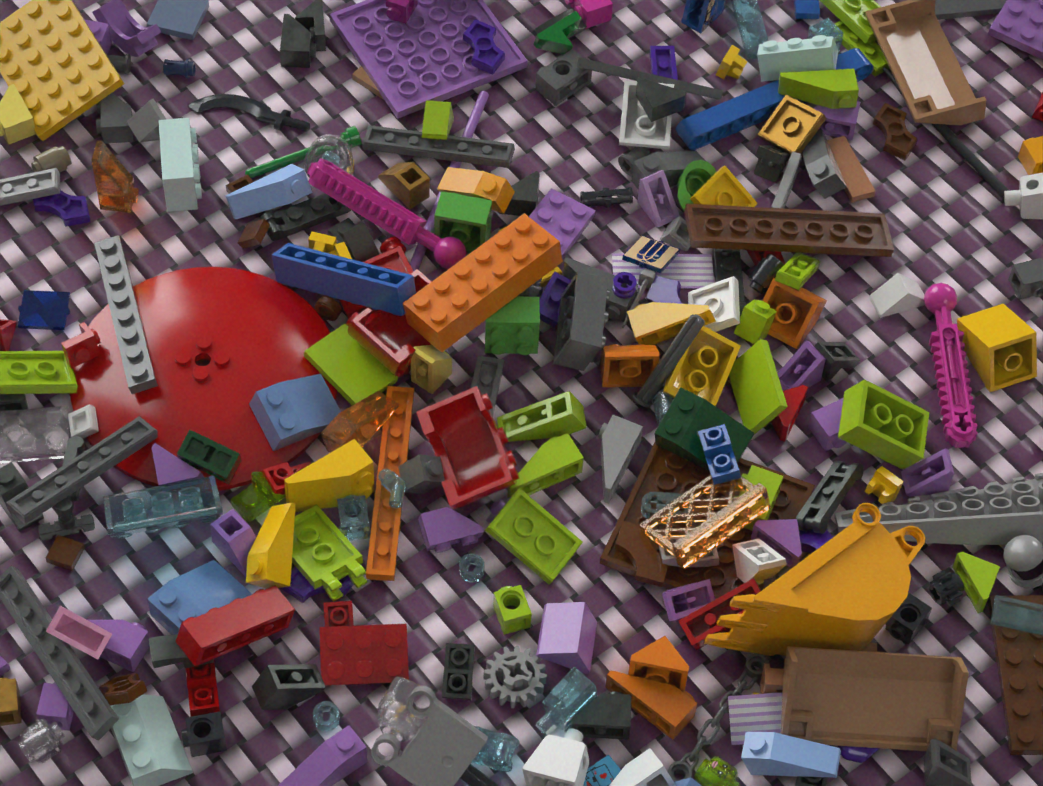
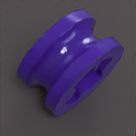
M621 272L615 275L612 286L613 293L623 299L632 297L636 292L637 280L635 276L628 272ZM622 283H627V288L621 287Z

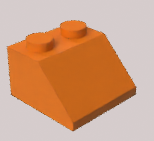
M773 278L763 299L764 302L770 305V308L777 311L768 334L798 349L816 324L827 300L802 287L797 290L777 282Z
M612 344L604 346L600 358L602 387H642L659 363L657 347L645 344L625 346Z

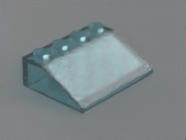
M215 476L103 496L106 525L110 538H128L134 533L139 532L155 533L161 528L171 526L181 528L197 521L208 523L223 516Z

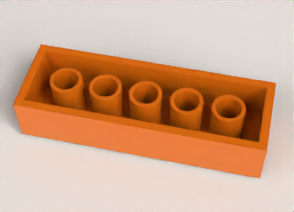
M524 213L403 303L407 324L441 353L561 264L563 260L560 241Z

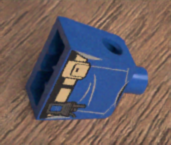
M686 0L681 22L701 34L723 12L726 0Z

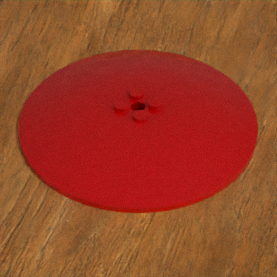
M195 267L164 273L133 286L158 385L135 394H131L128 388L109 304L89 324L90 330L94 328L99 335L101 341L98 344L100 356L73 368L78 387L77 393H70L73 411H76L89 404L96 408L99 432L85 437L92 447L139 416L157 430L158 438L113 466L138 481L161 488L158 485L152 446L156 443L178 457L177 452L189 430L239 453L242 461L230 484H226L200 471L205 477L201 483L169 490L214 492L251 484L265 478L262 474L263 469L286 462L288 464L293 462L309 448L321 433L319 432L273 451L249 405L254 394L259 390L279 382L321 374L304 357V351L330 334L323 319L304 298L271 278L235 268ZM202 359L210 361L206 366H198L196 364ZM322 375L333 398L336 401L338 391Z

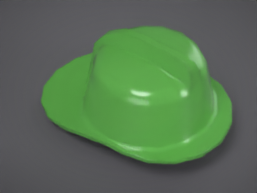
M703 160L692 161L686 166L683 174L678 179V200L683 210H685L686 204H694L690 198L716 173L715 168L709 162Z

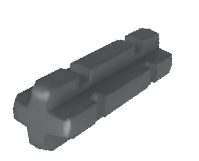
M87 514L81 516V519L75 517V526L67 530L60 528L58 521H54L53 525H50V522L40 524L41 540L53 539L54 535L68 536L80 533L79 530L84 532L92 531L95 529L93 516Z

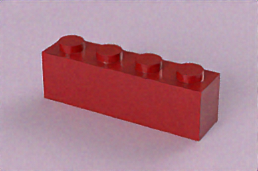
M276 585L265 590L259 589L250 596L242 599L237 598L230 604L220 608H212L207 613L198 617L187 618L180 625L175 642L193 665L198 666L288 628L295 609Z

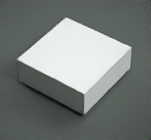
M89 404L68 414L71 437L80 436L85 438L99 432L96 408Z

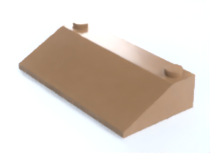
M906 0L865 11L866 18L915 123L964 125L985 118L986 98H975L935 15L936 0Z
M787 646L783 672L781 734L825 745L926 751L930 740L936 738L957 750L969 672L961 657Z

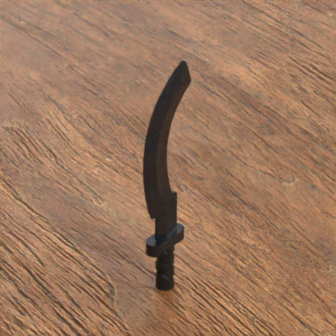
M211 95L198 99L188 105L196 113L218 107L239 109L254 115L257 121L274 125V129L279 131L282 130L283 126H289L306 132L310 129V122L296 118L293 119L289 110L284 109L281 113L271 111L269 106L257 100L240 95Z

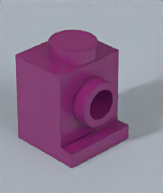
M386 0V7H388L386 15L391 20L406 24L417 7L418 0Z

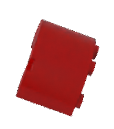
M418 269L410 274L414 275L416 293L432 282ZM366 308L360 314L355 312L346 322V325L349 326L348 334L393 375L398 377L411 371V358L416 351L413 347L432 345L407 324L405 314L400 316L382 310L373 309L372 311Z
M477 386L416 412L423 433L432 445L435 456L441 458L445 479L441 483L449 505L453 510L517 484V479H520L515 467L517 462L511 450L507 451L505 443L509 442L503 427H497L490 412V409H493L491 400L487 393L482 395Z

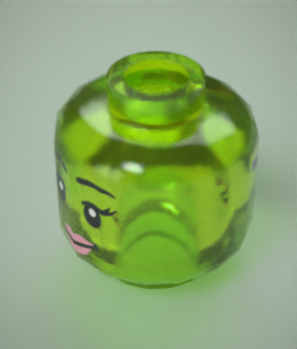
M713 757L710 760L704 759L694 775V779L701 786H740V783L736 781L738 770L719 757Z

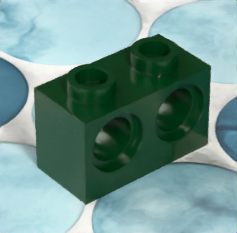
M192 430L188 431L177 452L178 458L185 463L226 484H230L242 461L239 453Z

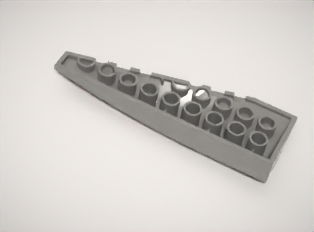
M1043 473L1035 474V479L1026 481L1023 476L1012 478V483L1001 485L997 481L987 483L984 489L980 490L971 486L931 494V499L923 501L919 497L909 498L908 504L895 505L893 502L884 503L879 507L881 514L879 522L889 533L907 526L918 527L925 535V543L1007 545L1011 539L1020 535L1033 536L1043 543ZM856 509L835 513V521L839 532L853 523L852 516ZM866 512L859 513L860 518L864 522H873L870 514ZM904 535L905 541L917 542L913 536Z

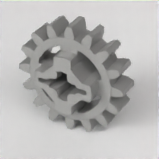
M506 646L502 655L495 651L493 653V660H487L486 670H484L483 679L486 680L485 690H491V699L500 697L499 705L501 706L506 701H509L511 708H515L516 702H520L523 707H526L527 699L536 702L537 693L543 694L544 692L543 684H546L547 674H544L545 664H539L540 657L536 655L531 657L529 648L522 653L519 646H515L514 652H510ZM496 677H498V681L501 682V683L503 684V686H501V685L497 682Z

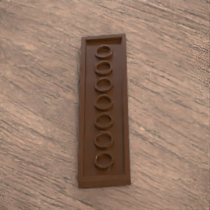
M686 204L684 210L691 248L892 257L894 252L886 216L883 213Z

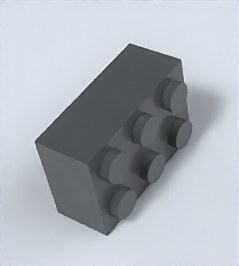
M578 271L561 294L553 364L584 371L590 362H594L598 351L603 350L606 342L603 328L608 320V312H605V306L610 298V290L607 289L608 278Z

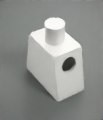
M1043 173L1020 177L1019 190L1004 191L1005 206L1019 205L1020 216L1023 219H1043Z
M570 728L567 730L564 738L554 735L546 736L522 768L526 786H583L589 766L587 747L582 743L583 734L577 729Z

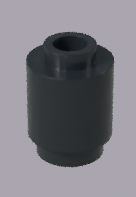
M768 254L766 258L761 259L748 277L751 281L749 286L760 294H763L764 291L767 292L773 278L776 277L777 272L784 264L776 257Z

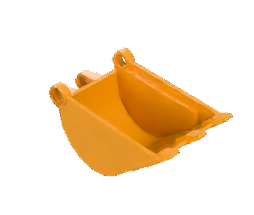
M862 503L854 511L852 516L853 523L761 592L756 595L734 596L730 601V606L744 609V612L742 614L720 616L717 620V625L731 628L730 632L708 634L704 644L768 656H775V654L786 656L787 646L864 651L907 598L911 581L909 564L925 544V535L922 530L915 526H907L889 533L879 522L881 519L879 509L871 503ZM866 512L870 514L873 522H864L860 518L859 513ZM904 535L913 536L917 540V545H909L905 541Z

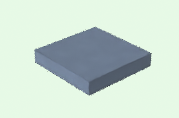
M158 0L147 22V27L157 24L163 34L194 40L209 8V0Z

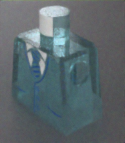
M574 666L543 700L542 704L545 715L535 724L536 727L545 736L550 735L557 727L566 733L571 728L572 718L598 697L596 685Z

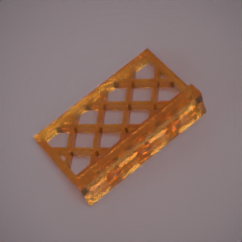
M709 475L639 524L643 533L676 557L677 564L685 570L768 511L771 506L767 489L760 483L753 485L741 476V478L731 480V484L714 485L712 477ZM735 491H747L740 497H734ZM730 492L729 498H715V493ZM701 493H710L709 499H695ZM726 506L718 512H713V507ZM708 507L707 513L693 514L694 508ZM679 508H689L688 514L674 515V512ZM704 521L696 528H691L692 522ZM686 522V528L672 529V523ZM667 523L666 529L654 530L652 528L657 524ZM670 537H682L673 544L670 542Z

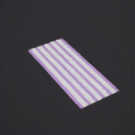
M612 253L613 275L621 272L631 273L635 276L637 284L641 271L644 268L647 269L649 264L644 263L646 262L645 260L638 261L627 257L624 253ZM637 254V258L639 260L643 259V255ZM646 254L644 258L648 259L653 254ZM674 254L662 268H658L656 276L679 281L681 289H699L713 284L712 254Z
M782 692L728 696L731 745L744 744L746 732H775L781 734Z

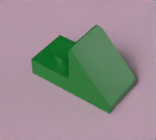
M574 11L537 34L533 45L542 50L560 54L567 53L573 48L568 37L574 35L579 30L578 27L582 18L577 11Z

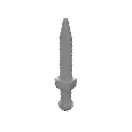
M655 254L648 261L651 263L657 261L655 259H659L661 256ZM649 264L647 269L644 268L641 271L638 281L640 288L629 310L637 306L645 288L650 289L658 267ZM628 314L626 315L622 328L625 327L629 320Z

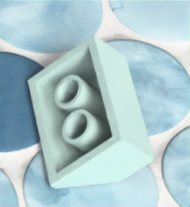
M818 35L812 39L792 38L785 42L766 41L763 44H759L757 57L761 82L779 80L780 73L836 70L838 49L833 36Z
M143 694L131 703L111 705V708L119 718L111 727L133 786H160L193 773L163 696Z

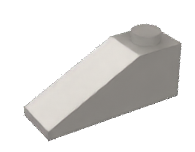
M612 415L608 424L604 423L598 436V438L602 439L600 451L604 502L608 504L641 442L643 426Z

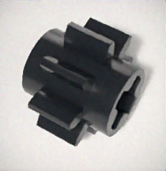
M942 570L932 576L933 580L930 582L929 593L937 604L944 605L947 603L951 607L961 601L959 597L963 595L964 584L956 573L949 572L946 574Z

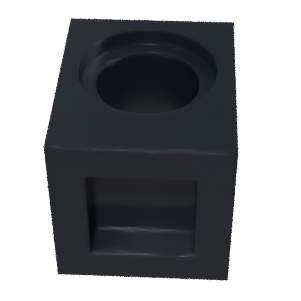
M908 592L907 598L887 621L885 629L895 639L902 640L909 645L927 623L932 607ZM903 618L909 619L911 623L905 622Z
M220 711L185 718L187 729L181 730L184 748L190 747L192 757L227 751ZM202 732L210 733L204 738L197 737Z

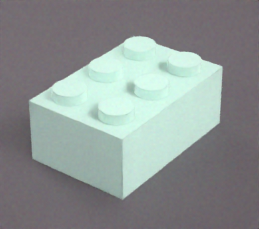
M189 118L159 120L162 181L167 212L198 209L197 199H202L199 164H194L198 163L199 159L198 144H193L197 143L196 128L190 127Z

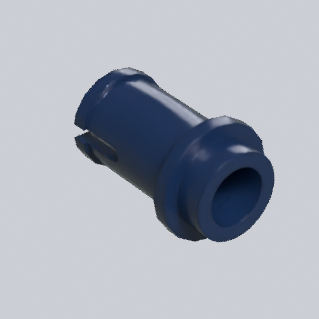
M165 59L163 72L164 75H180L189 79L190 76H195L196 63L190 59H186V61Z

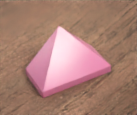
M62 606L59 607L46 630L47 633L97 660L112 636V633Z

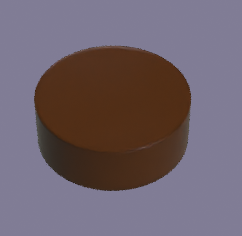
M321 296L315 303L316 312L326 320L335 321L342 313L340 304L331 297Z

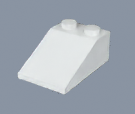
M625 80L619 145L669 149L672 115L651 122L636 97L637 81ZM659 83L674 88V84Z

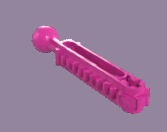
M320 158L318 163H311L307 174L310 175L308 182L312 186L408 245L418 242L434 252L435 260L441 267L450 269L466 257V248L460 239L455 237L441 239L424 228L427 221L330 161Z
M937 283L928 288L924 294V304L927 310L935 314L937 331L931 333L929 346H931V353H934L932 360L935 362V379L938 380L936 387L939 388V406H942L940 414L943 415V433H945L946 442L949 441L954 448H968L976 440L978 432L976 431L977 423H974L976 419V414H973L975 406L971 405L973 401V396H970L972 387H969L970 378H967L969 374V369H966L968 362L965 360L966 352L963 351L965 343L962 342L964 332L958 330L957 324H952L951 311L957 305V294L954 288L948 284Z

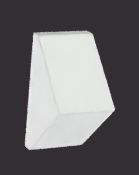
M899 273L894 275L869 297L880 318L925 305L924 293L917 281Z

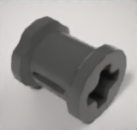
M634 146L630 153L627 155L623 154L618 158L621 169L626 174L632 176L633 162L650 155V151L646 147Z

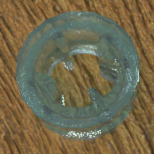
M467 554L461 558L459 574L464 581L477 582L483 577L484 561L479 555ZM470 564L476 565L473 572L468 571Z
M324 701L315 706L313 721L319 730L331 731L338 726L340 720L339 709L334 703ZM323 712H329L330 720L323 721Z

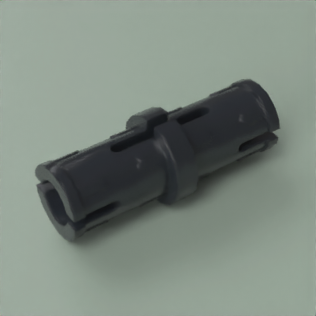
M605 187L599 191L580 192V201L588 207L604 205L605 208H609L614 204L633 203V192L631 187L609 190V187ZM617 196V197H615V198L596 199V198H599V197Z

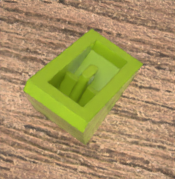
M426 100L422 138L447 140L454 121L451 102Z
M964 552L957 553L952 568L961 578L964 590L977 613H981L984 610L1000 566Z

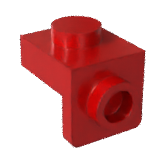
M85 322L79 324L81 334L61 343L66 362L71 369L100 356L98 344L101 341L99 335L94 328L90 330Z

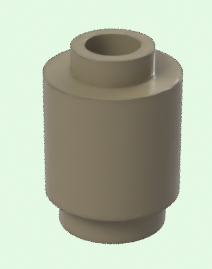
M55 146L34 156V162L31 163L34 172L57 168L60 173L66 170L67 166L71 165L72 162L64 146L59 148Z

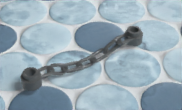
M754 653L747 657L745 671L737 681L738 687L735 691H729L725 694L719 703L720 710L714 719H708L698 732V743L694 750L686 753L680 761L670 765L668 774L674 782L679 781L674 777L676 774H681L684 779L692 776V771L699 762L697 755L703 745L710 744L720 730L719 721L725 713H729L728 704L725 703L728 696H737L744 690H750L756 681L761 679L764 663L769 664L768 659L764 655ZM757 666L760 668V671H754L751 667ZM746 675L752 678L748 686H746L747 681L744 680ZM711 723V727L714 728L716 726L709 739L706 740V736H702V734ZM688 757L690 762L694 761L691 767L685 762Z

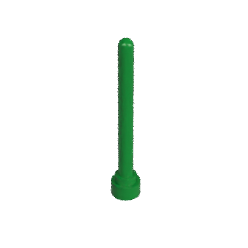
M356 126L346 128L345 132L341 133L339 137L249 168L245 171V175L248 174L250 178H254L344 145L351 148L362 144Z

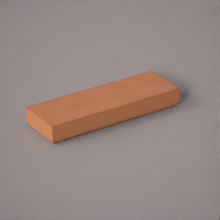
M841 136L827 140L847 186L844 190L851 203L874 197L875 189L846 137Z

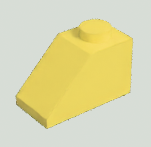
M14 84L9 85L0 101V137L4 136L8 145L36 135L33 117Z
M432 345L415 346L413 348L416 351L411 358V381L433 394L452 374V358L447 352L441 353Z

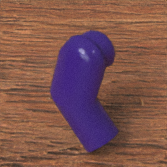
M837 746V748H840V755L844 759L858 763L865 762L880 749Z

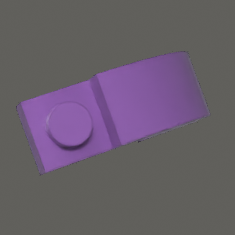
M111 0L92 12L98 22L109 24L111 40L122 51L130 54V56L138 57L158 45L155 36L161 33V30L157 24L149 27L141 26L130 15L122 0Z

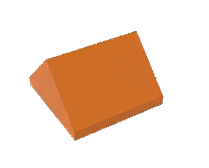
M663 636L631 655L628 675L675 685L681 691H685L689 665L668 638Z

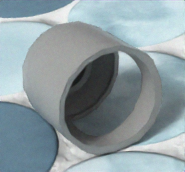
M1029 535L1014 537L1007 543L1004 549V560L1011 580L1023 588H1035L1042 585L1043 573L1032 580L1017 579L1012 573V570L1028 571L1041 563L1043 560V546L1041 542Z

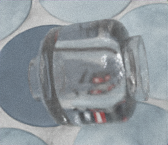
M39 719L21 732V741L18 744L30 762L35 760L42 764L62 751L63 743L61 739L65 737V734L56 721L50 724L46 719Z

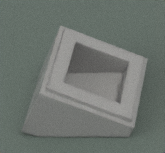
M681 216L672 220L660 240L687 251L691 245L686 221Z

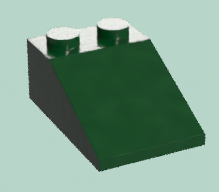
M680 387L654 435L656 445L709 471L698 431L725 424L737 464L754 436V432L704 398Z

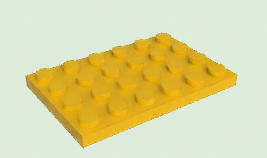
M31 0L0 22V73L8 87L14 84L33 117L34 131L42 141L125 84L72 0Z

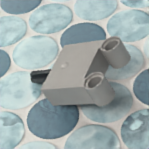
M427 686L416 687L407 700V707L412 715L416 717L428 716V718L403 751L400 750L401 745L396 736L385 733L376 739L371 750V755L376 763L388 765L415 786H454L459 778L470 786H500L470 764L487 742L488 736L438 700L434 691ZM425 695L429 699L430 705L426 708H419L414 703V697ZM389 743L393 747L394 753L390 756H384L379 752L378 745Z

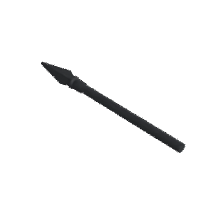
M884 67V72L902 95L893 74ZM931 124L1004 199V191L1010 190L945 124Z

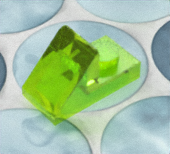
M262 472L251 473L252 485L230 499L233 508L248 523L286 497V495L274 494Z

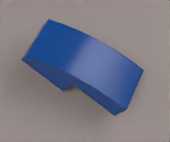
M725 424L698 431L713 484L716 485L741 478Z

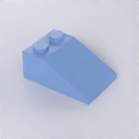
M321 374L279 382L259 390L254 394L249 403L273 451L345 422Z
M212 560L168 581L148 598L151 616L171 635L178 634L180 625L187 618L198 617L207 613L212 608H220L230 604L237 598L242 599L250 596L252 593L220 564Z

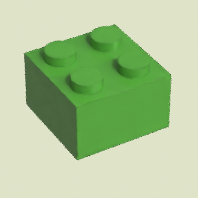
M441 191L434 215V234L441 239L445 237L460 239L465 245L466 252L470 254L490 238L492 200Z
M515 297L485 320V353L496 355L504 353L538 354L540 328L539 297Z

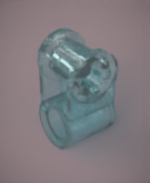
M475 726L487 735L488 739L471 763L487 766L500 772H510L513 768L511 761L514 751L520 745L519 740L510 734L498 733Z

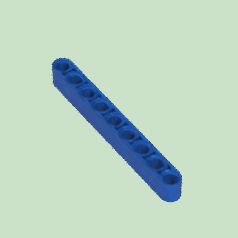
M859 48L851 49L837 56L836 70L854 69L857 82L867 78L874 69L873 65ZM779 80L683 119L676 126L677 134L690 150H696L768 120L785 97V95L778 93ZM796 99V100H798V101H800V102H802V103H804V104L809 103V102H806V101H802V100Z

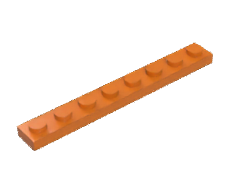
M387 386L366 568V579L395 580L404 496L398 466L407 462L414 402V388Z

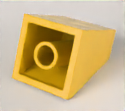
M1005 304L957 318V328L959 331L964 332L962 340L965 343L964 351L989 392L1037 377L1036 331Z

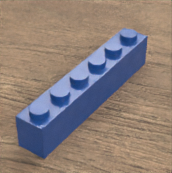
M287 243L272 254L276 282L290 287H297L312 293L323 294L331 298L345 300L352 304H359L400 316L405 314L403 303L416 294L414 275Z

